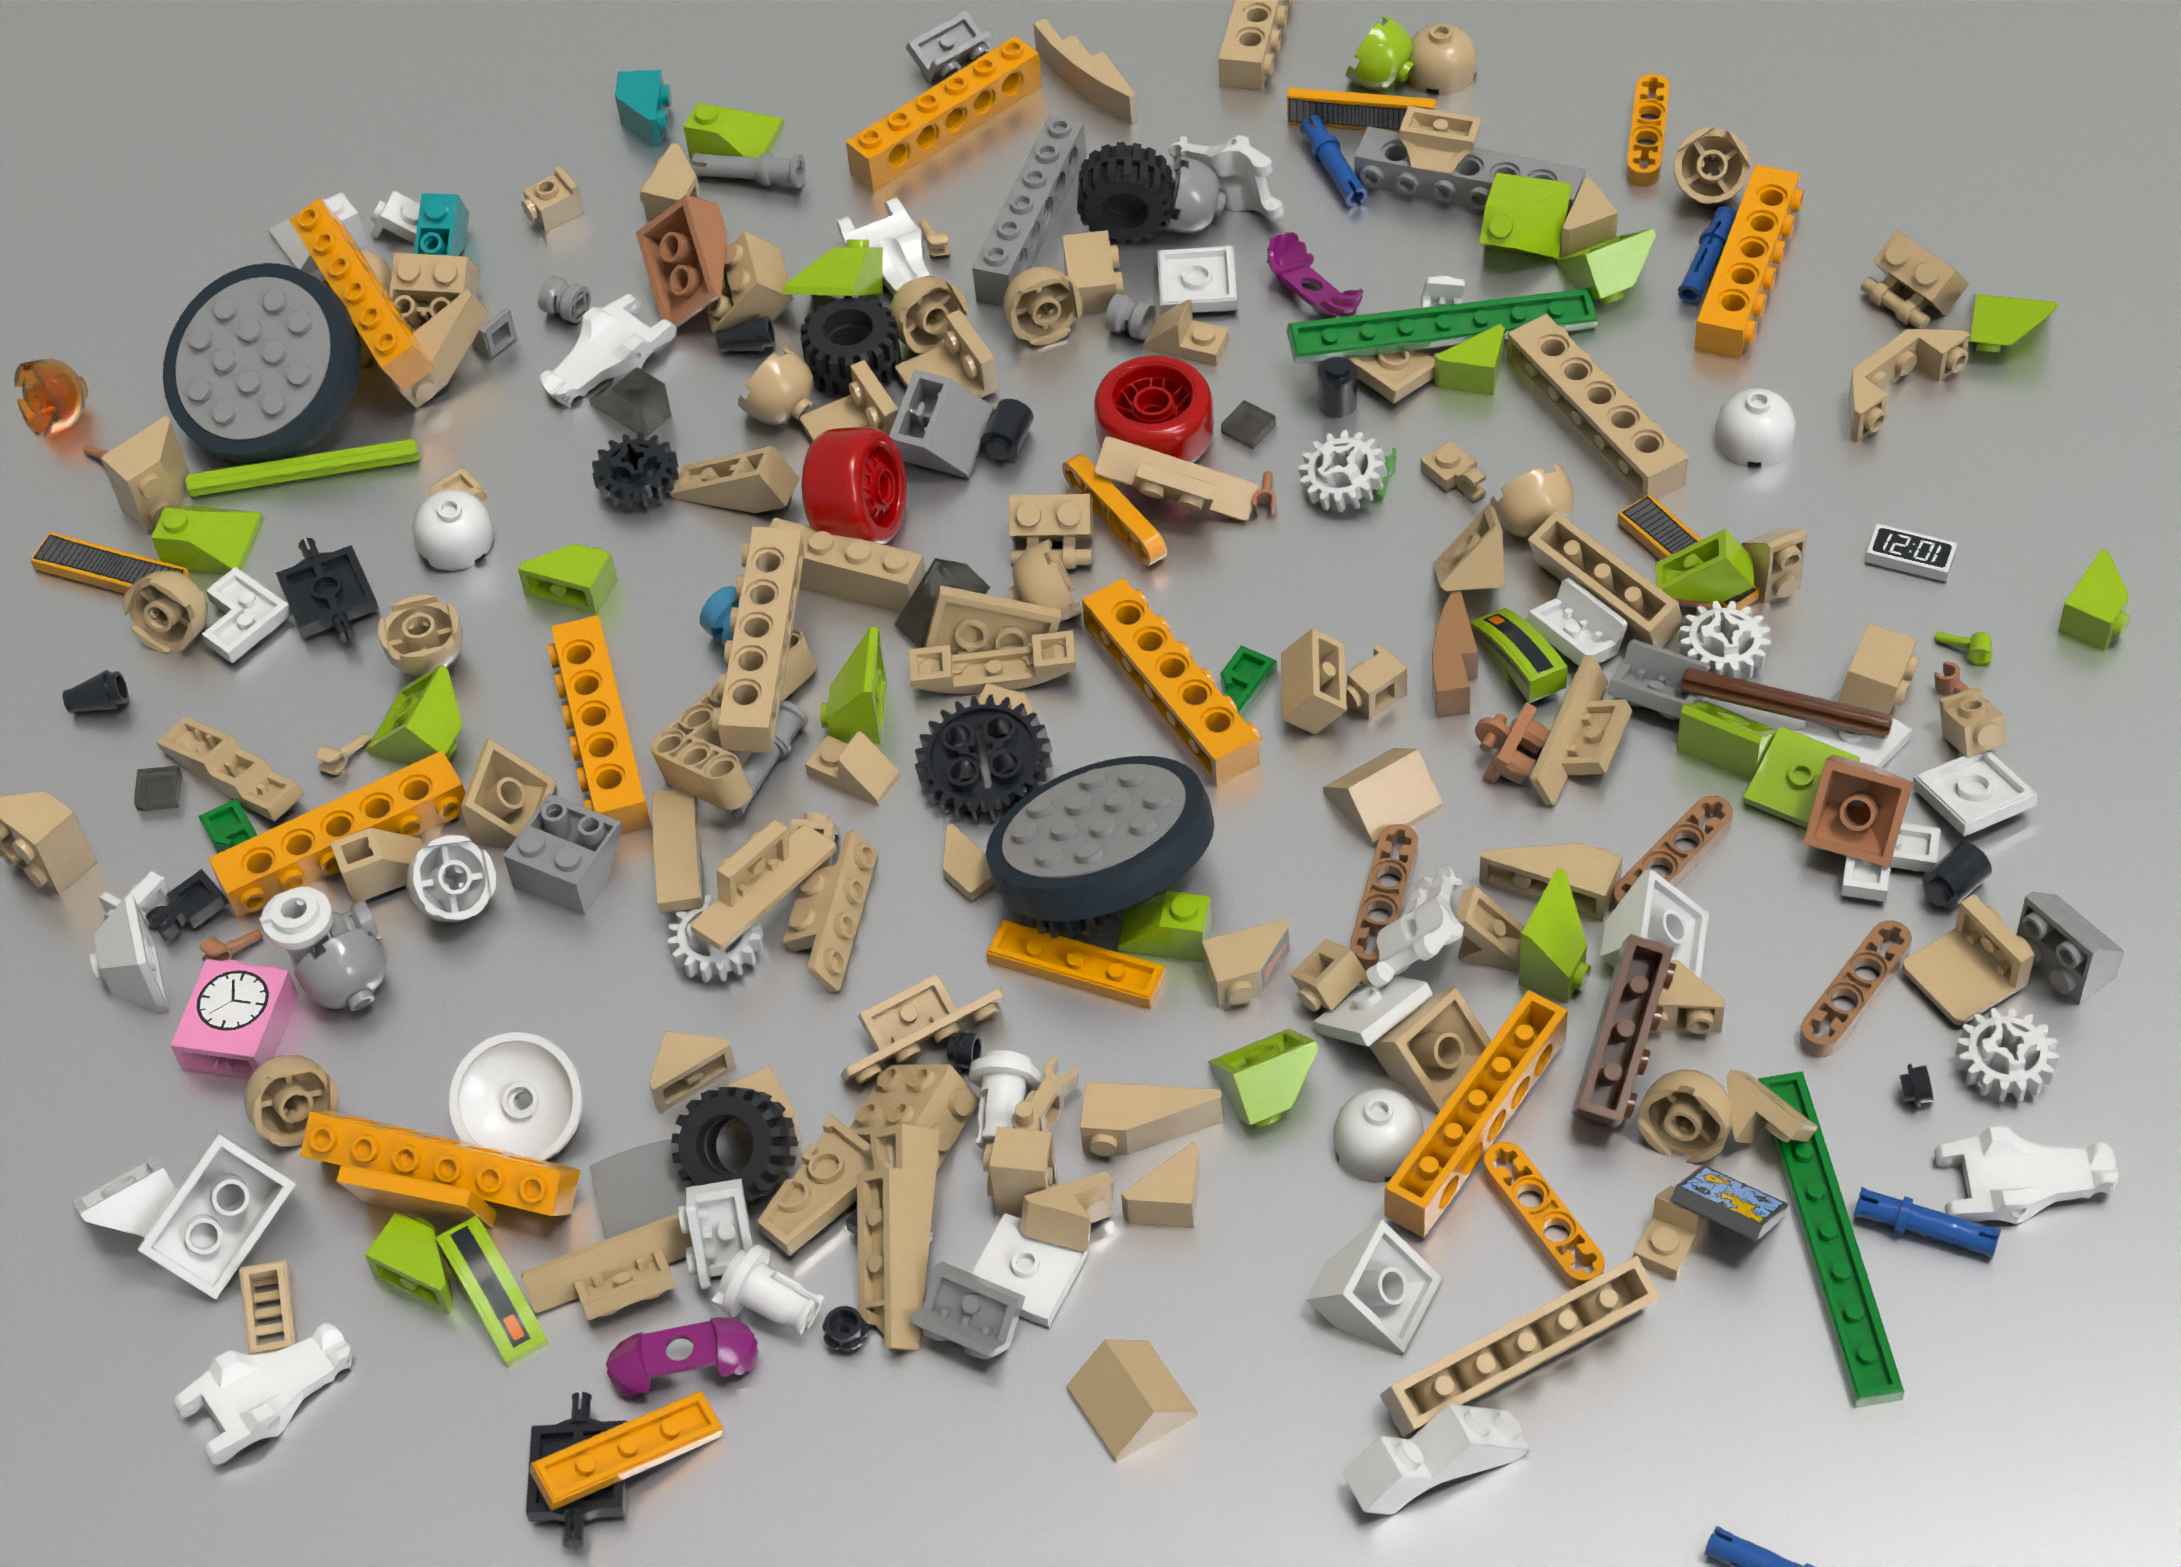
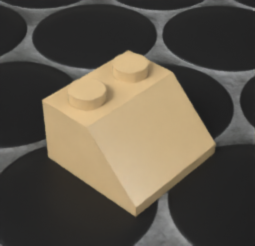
M166 415L100 457L121 510L147 534L155 530L164 508L181 506L183 504L186 491L185 478L190 471L171 420Z

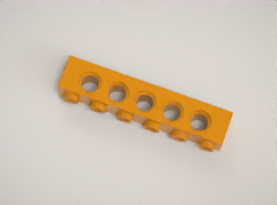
M1014 36L845 142L850 174L869 190L875 192L1042 86L1039 53L1017 36Z
M1755 164L1697 319L1694 349L1740 359L1745 344L1752 345L1757 329V321H1754L1755 317L1761 318L1763 316L1767 295L1764 294V291H1771L1776 276V268L1773 267L1774 263L1779 265L1782 263L1786 242L1783 241V238L1790 239L1795 222V216L1792 213H1799L1802 206L1804 190L1798 189L1800 173Z
M319 197L289 219L330 287L347 307L353 324L381 369L403 391L435 369L341 219Z
M1122 578L1082 598L1084 626L1216 786L1260 764L1259 745H1261L1262 741L1256 727L1251 722L1246 723L1241 718L1232 698L1228 695L1223 696L1220 693L1210 672L1206 668L1200 669L1193 661L1188 646L1182 641L1177 642L1172 636L1166 620L1161 615L1156 616L1151 611L1144 594L1139 589L1134 590Z
M596 615L551 626L554 643L548 644L547 648L552 668L560 667L562 672L554 675L559 698L568 697L569 704L562 705L561 708L567 730L575 728L576 735L569 737L574 761L582 760L584 767L576 768L582 793L590 791L591 799L583 800L585 808L621 821L623 826L621 835L651 828L600 617Z
M443 750L220 852L208 858L229 905L236 918H239L250 912L260 910L279 893L300 886L306 887L329 875L339 873L340 869L330 842L368 828L416 837L421 832L462 814L460 807L465 796V790Z
M1530 990L1526 992L1385 1186L1384 1217L1423 1238L1426 1237L1487 1149L1566 1041L1567 1009Z
M333 1110L309 1112L300 1156L336 1165H349L467 1188L483 1200L548 1216L572 1213L581 1169Z

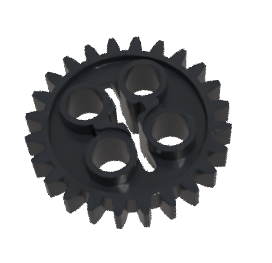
M989 695L985 704L979 705L977 698L972 696L970 707L965 708L959 701H956L955 713L950 714L943 709L940 711L943 720L941 724L935 721L928 722L931 734H920L919 736L922 748L915 749L918 761L915 764V769L923 792L928 793L932 804L940 803L943 813L946 814L954 808L957 819L961 820L969 811L972 812L974 822H979L982 813L988 812L991 820L996 821L997 810L1003 809L1007 812L1012 808V804L1020 801L1027 793L1037 789V782H1048L1046 769L1053 766L1050 753L1053 751L1045 725L1039 724L1038 716L1035 712L1027 715L1025 704L1021 703L1012 710L1009 697H1006L1000 705H995L993 695ZM979 728L983 729V738L987 749L986 757L992 782L990 788H985L981 769V756L976 737V730ZM1007 734L1006 737L996 739V737L1000 735ZM962 742H966V743H965L964 745H962V746H956V747H954L956 744H959V743H962ZM1013 770L1008 774H1001L1003 771ZM964 778H971L969 781L959 782Z

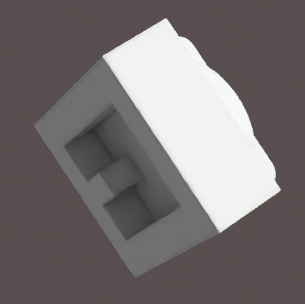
M150 871L139 884L135 885L128 895L134 896L149 931L152 926L145 917L147 913L155 907L167 906L171 903L166 895L170 890L164 877L153 871ZM104 892L99 897L106 912L104 915L105 920L122 901L107 892Z

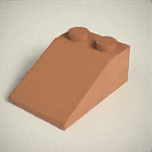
M685 195L636 232L661 320L667 319L677 328L721 297L728 238L718 203Z

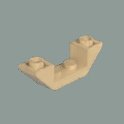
M1906 329L1852 369L1848 396L1851 438L1857 442L1869 432L1873 433L1881 428L1887 417L1888 394L1884 390L1889 383L1900 375L1908 374L1914 366H1917L1938 382L1951 372L1959 371L1968 359L1967 349L1970 334L1965 330Z

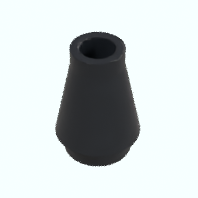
M756 314L725 329L716 330V340L721 353L728 351L766 352L767 347L775 346V333L770 317H760L759 314Z
M105 670L73 688L64 690L62 697L66 710L72 714L82 711L119 709L121 704L128 702L129 694L122 674L118 671L111 673Z

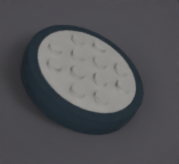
M278 263L253 264L233 270L210 283L189 303L170 335L163 363V387L170 412L179 427L205 451L230 462L247 465L296 457L322 440L334 428L347 409L355 392L361 367L359 333L352 322L345 304L320 279L298 268Z
M1157 756L1115 758L1093 763L1065 773L1043 784L1018 801L1006 812L993 829L987 843L986 857L994 885L1004 902L1015 912L1029 918L1044 921L1088 919L1110 914L1137 904L1164 890L1187 873L1201 858L1210 844L1214 832V817L1209 796L1198 775L1185 764Z

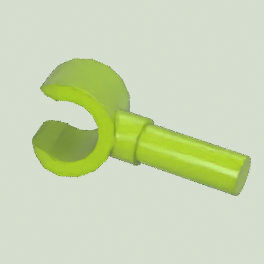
M1940 631L1936 632L1934 641L1968 650L1967 657L1971 663L1984 666L1991 662L1992 640L1987 633L1977 632L1971 638Z

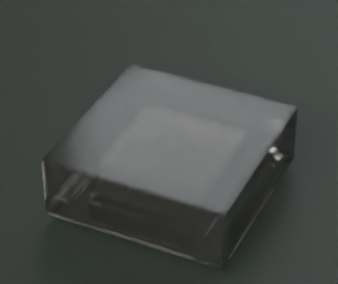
M1243 400L1221 423V433L1254 449L1276 426V416Z
M179 765L137 769L134 804L137 811L179 807L182 772Z

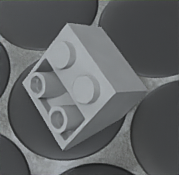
M914 369L889 436L897 445L903 461L969 479L981 447V437L994 413V407L953 379Z
M549 793L503 855L512 886L585 915L607 885L623 827L622 822Z
M2030 892L2025 896L2016 936L2023 937L2029 943L2032 951L2035 953L2032 966L2045 975L2057 991L2067 994L2080 1005L2117 977L2124 953L2123 949L2057 894Z

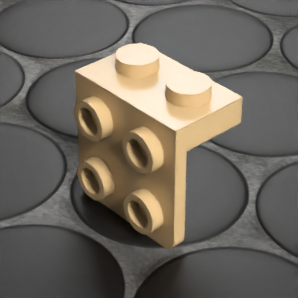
M1973 894L1960 902L1955 928L1907 957L1903 962L1902 970L1954 1024L1964 1025L1972 1020L1975 1014H1982L2028 985L2035 953L2023 937L2016 936L2002 922L2001 917L1994 908L1986 906Z
M891 1065L878 1076L877 1084L866 1102L858 1109L855 1120L849 1129L864 1140H870V1130L900 1123L937 1129L940 1132L937 1170H939L980 1099L952 1065Z

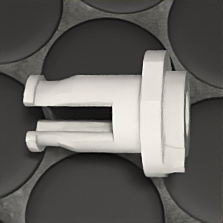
M300 886L275 895L266 904L262 917H259L266 937L275 946L286 949L291 957L294 969L309 953L316 959L318 956L315 948L326 951L322 944L329 940L327 933L332 926L334 915L331 904L325 894L315 888Z
M995 1050L985 1053L982 1058H978L971 1063L969 1079L981 1088L978 1112L979 1134L978 1138H975L974 1141L976 1146L985 1149L986 1144H993L997 1126L1012 1128V1115L1015 1112V1106L1020 1102H1024L1026 1094L1031 1090L1037 1091L1039 1088L1042 1073L1032 1064L1029 1057L1018 1052Z
M757 1244L749 1252L740 1250L728 1265L711 1303L732 1317L737 1316L746 1307L775 1323L784 1324L795 1329V1334L799 1336L803 1333L804 1328L809 1330L823 1303V1295L818 1293L816 1296L806 1291L800 1283L768 1266L770 1250Z

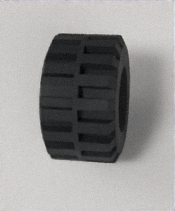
M1117 142V146L1107 144L1101 146V151H1092L1089 154V159H1084L1081 164V170H1079L1077 213L1080 215L1082 224L1089 225L1090 232L1108 230L1109 240L1111 238L1117 239L1119 243H1125V240H1132L1133 243L1139 242L1142 237L1149 239L1155 236V230L1162 231L1166 226V221L1170 220L1172 209L1173 177L1171 166L1166 165L1167 160L1162 155L1156 156V150L1150 147L1146 149L1141 148V144L1134 142L1133 145H1125V142Z
M843 296L844 299L836 300V298L827 300L828 304H819L814 308V313H808L804 319L805 324L801 325L800 339L804 361L811 370L814 385L819 390L826 388L827 394L834 396L840 393L842 397L851 395L848 385L853 382L850 368L853 364L865 360L882 385L883 383L889 384L893 380V374H896L895 367L901 362L897 323L895 317H891L892 311L888 307H882V302L876 299L868 301L866 296H859L858 298Z
M719 1087L718 1090H708L701 1093V1100L692 1099L685 1106L690 1111L689 1114L679 1115L675 1123L682 1127L680 1134L672 1133L671 1143H678L679 1152L672 1153L674 1163H682L683 1169L677 1172L682 1181H691L690 1187L742 1179L746 1202L760 1200L759 1196H769L775 1192L776 1188L774 1185L776 1183H783L789 1176L784 1171L786 1166H794L796 1156L789 1155L790 1146L798 1147L797 1137L789 1135V1129L795 1127L793 1120L782 1115L786 1110L780 1102H772V1096L765 1092L738 1087ZM737 1117L745 1122L752 1133L753 1152L748 1163L741 1170L734 1173L725 1168L717 1154L716 1142L721 1128L729 1120Z

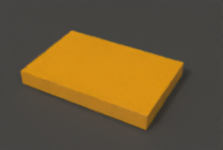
M349 1165L341 1166L337 1177L339 1184L367 1204L464 1222L477 1215L483 1226L493 1228L497 1215L495 1209L467 1188Z

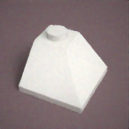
M341 192L325 199L323 202L341 219L359 249L368 246L359 213L345 195ZM292 217L268 229L272 239L295 268L306 273L319 269L289 221Z
M1651 868L1643 871L1606 919L1600 958L1615 968L1622 942L1630 934L1673 947L1674 951L1671 960H1679L1701 979L1709 913Z
M134 896L124 897L93 935L96 952L90 954V961L97 979L104 977L112 994L158 1014L168 1013L169 1008L155 942Z
M152 1157L77 1198L72 1203L84 1222L145 1237L175 1187L164 1167Z
M1380 1219L1375 1220L1325 1263L1306 1300L1335 1328L1394 1353L1401 1354L1405 1352L1442 1277L1386 1222Z

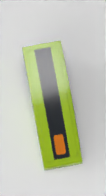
M1503 608L1470 622L1473 635L1507 684L1515 682L1529 703L1566 688L1568 666L1548 641L1518 614Z
M477 1215L435 1237L443 1258L463 1289L468 1303L507 1367L549 1344L518 1284Z

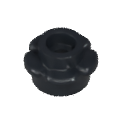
M961 1029L957 1036L950 1037L947 1046L948 1062L954 1063L958 1072L963 1073L964 1068L970 1069L971 1063L981 1058L982 1040L980 1034L969 1033L968 1029Z
M1911 1063L1907 1065L1908 1073L1900 1075L1902 1090L1906 1102L1914 1100L1916 1107L1922 1108V1103L1934 1101L1930 1077L1926 1065L1913 1067Z
M850 1306L836 1307L828 1313L822 1325V1329L825 1332L823 1339L827 1346L834 1350L843 1348L844 1351L854 1350L862 1344V1338L867 1336L869 1330L868 1323L864 1321L855 1308ZM844 1328L850 1329L849 1332L845 1334L842 1333L841 1330Z

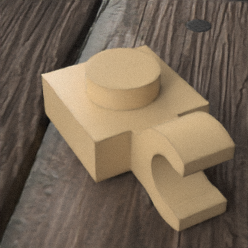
M1452 440L1420 459L1421 471L1446 492L1456 486L1473 502L1486 494V490L1479 485V483L1486 480V476L1477 468V461Z
M1054 1056L1050 1057L1044 1065L1045 1078L1037 1091L1031 1090L1025 1099L1026 1102L1032 1105L1033 1110L1039 1116V1131H1051L1065 1108V1097L1079 1082L1078 1066L1074 1064L1067 1074L1062 1076L1055 1074L1059 1066L1058 1058Z

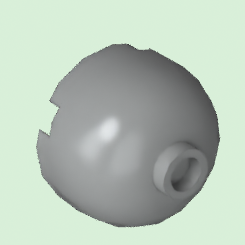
M1180 156L1176 159L1173 166L1174 169L1180 171L1177 179H1173L1171 217L1163 230L1192 234L1200 232L1209 226L1214 214H1222L1226 194L1219 192V179L1212 168L1203 162Z
M365 928L345 932L322 944L326 950L322 955L314 959L312 954L309 953L295 967L294 975L303 990L313 1001L324 1008L343 1009L349 1007L351 1011H356L374 1000L372 993L382 983L386 972V960L373 932L370 930L367 933Z

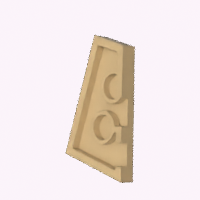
M1417 350L1347 358L1356 365L1358 379L1393 403L1435 377V355L1431 357Z
M940 585L923 648L950 645L952 655L1033 646L1032 635L1058 631L1061 621V610Z
M831 1114L822 1126L824 1133L815 1146L809 1145L801 1156L803 1163L794 1177L783 1182L757 1220L761 1233L789 1256L857 1200V1173L874 1170L871 1145Z

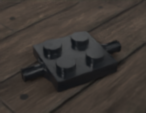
M306 538L309 550L303 539L299 542L298 546L304 559L293 567L276 572L278 582L290 606L301 636L304 638L334 627L340 642L348 643L344 631L347 632L351 642L355 638L356 633L351 626L350 620L379 610L376 598L352 545L334 552L319 553L314 539Z
M579 1392L573 1393L571 1419L553 1425L531 1426L529 1469L532 1462L626 1423L627 1420L602 1422L590 1418L592 1395L582 1392L581 1398ZM528 1470L526 1515L529 1522L548 1520L565 1522L563 1546L574 1549L575 1543L577 1549L584 1546V1521L600 1517L625 1516L627 1478L551 1511Z

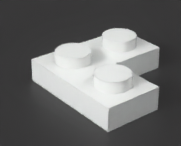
M234 567L206 590L209 601L227 614L204 631L202 637L208 647L233 663L289 618L292 612L287 602L239 568Z
M1902 823L1890 867L1846 856L1841 895L1886 902L1891 867L1927 872L1937 863L1941 828Z

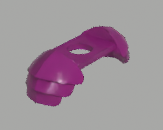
M1277 233L1270 239L1269 247L1267 248V263L1278 280H1281L1308 303L1315 312L1323 316L1336 318L1337 316L1347 317L1355 315L1357 307L1363 298L1364 290L1360 288L1359 290H1347L1340 293L1310 267L1314 262V256L1307 253L1305 243L1299 241L1296 233ZM1305 282L1313 283L1319 286L1321 290L1310 291L1302 287L1301 284Z
M723 1317L710 1318V1321L646 1334L640 1332L621 1341L611 1351L605 1364L607 1367L606 1373L615 1390L622 1397H633L637 1392H649L650 1378L716 1365L718 1373L722 1377H727L732 1373L742 1375L746 1371L754 1369L758 1354V1342L747 1325L736 1319ZM677 1339L689 1340L693 1344L692 1353L683 1360L669 1358L666 1350L672 1341Z

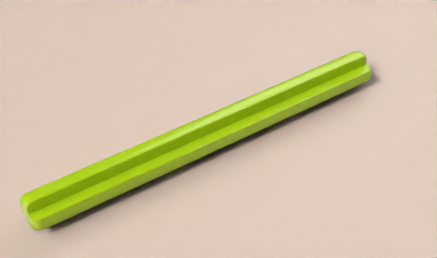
M411 438L191 473L186 475L185 484L189 496L196 497L416 462L419 460L420 454L417 441Z

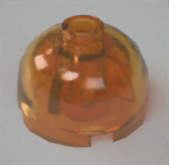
M50 358L20 363L15 372L14 385L15 388L22 386L24 398L18 399L17 402L21 414L32 432L38 435L43 431V437H49L71 429L82 417L86 403L85 399L88 397V388L84 379L78 376L74 369L61 360Z

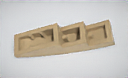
M1047 19L1033 23L1036 51L1054 73L1077 93L1102 110L1130 124L1138 122L1136 94L1104 51L1090 56L1075 35L1061 39Z
M185 716L156 742L159 749L191 773L231 799L237 798L243 806L273 821H276L304 795L298 782L273 772L266 759L241 749L233 736Z
M680 789L652 792L654 867L659 912L661 914L702 908V874L700 858L702 857L696 797Z

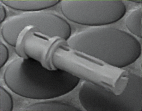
M696 152L692 157V162L706 164L705 167L691 166L697 177L757 179L764 186H771L773 183H788L793 188H801L805 179V160L799 154L794 155L793 158L774 157L772 153L766 152L761 154L759 158Z
M781 701L772 753L752 752L742 768L752 787L753 795L745 805L737 808L734 813L736 817H741L745 813V809L777 759L789 754L791 751L790 743L796 733L807 726L809 719L806 713L795 704L787 701ZM724 810V811H726L727 813H729V814L732 815V813H733L734 810Z

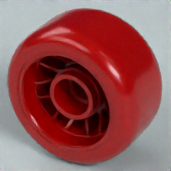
M1159 355L1142 356L1128 360L1113 368L1102 379L1095 393V429L1101 449L1104 439L1110 436L1194 463L1204 454L1212 440L1214 412L1210 386L1203 375L1185 361Z
M874 427L835 428L827 430L815 438L806 453L801 479L802 501L810 527L816 532L824 531L831 535L858 538L882 545L890 542L901 527L907 504L906 472L902 456L895 442L887 433Z

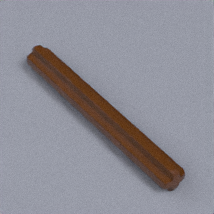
M1687 668L1682 677L1681 690L1686 693L1875 738L1887 739L1893 724V717L1890 714L1703 670Z

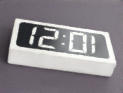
M1877 523L1866 552L1865 562L1946 582L1958 543Z

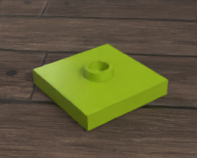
M1779 726L1744 795V803L1807 828L1825 760L1832 754L1859 762L1860 757Z

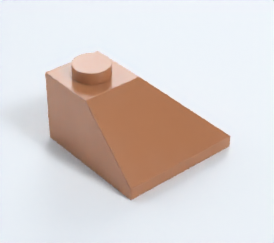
M1832 754L1824 763L1803 844L1890 867L1913 782L1877 766Z

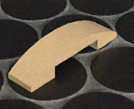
M1073 630L1032 635L1033 646L952 655L950 645L909 649L911 687L940 693L981 694L986 683L1009 690H1016L1052 680L1076 668Z

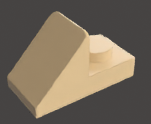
M1188 299L1156 318L1144 342V349L1217 366L1229 341V328L1194 321L1192 318V301Z
M860 731L855 734L848 744L827 735L805 764L807 775L876 805L880 804L900 777V771Z
M1476 886L1462 890L1455 914L1457 920L1464 927L1458 958L1466 962L1519 972L1521 933L1525 926Z
M1731 1069L1727 1074L1728 1097L1732 1103V1129L1736 1142L1752 1143L1764 1125L1770 1133L1787 1143L1790 1139L1808 1142L1817 1130L1818 1126L1748 1072Z
M1106 1171L1025 1195L1023 1198L1021 1232L1025 1237L1077 1251H1088L1091 1223L1111 1217L1114 1181Z
M1671 1185L1655 1197L1653 1217L1641 1237L1633 1257L1638 1256L1645 1268L1676 1281L1708 1219L1674 1204L1671 1201V1197L1675 1187Z

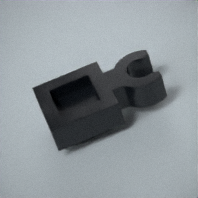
M200 869L166 894L171 901L170 904L153 908L145 917L153 929L166 922L157 931L164 942H168L179 934L181 926L187 921L193 928H196L228 905L229 902L223 892Z

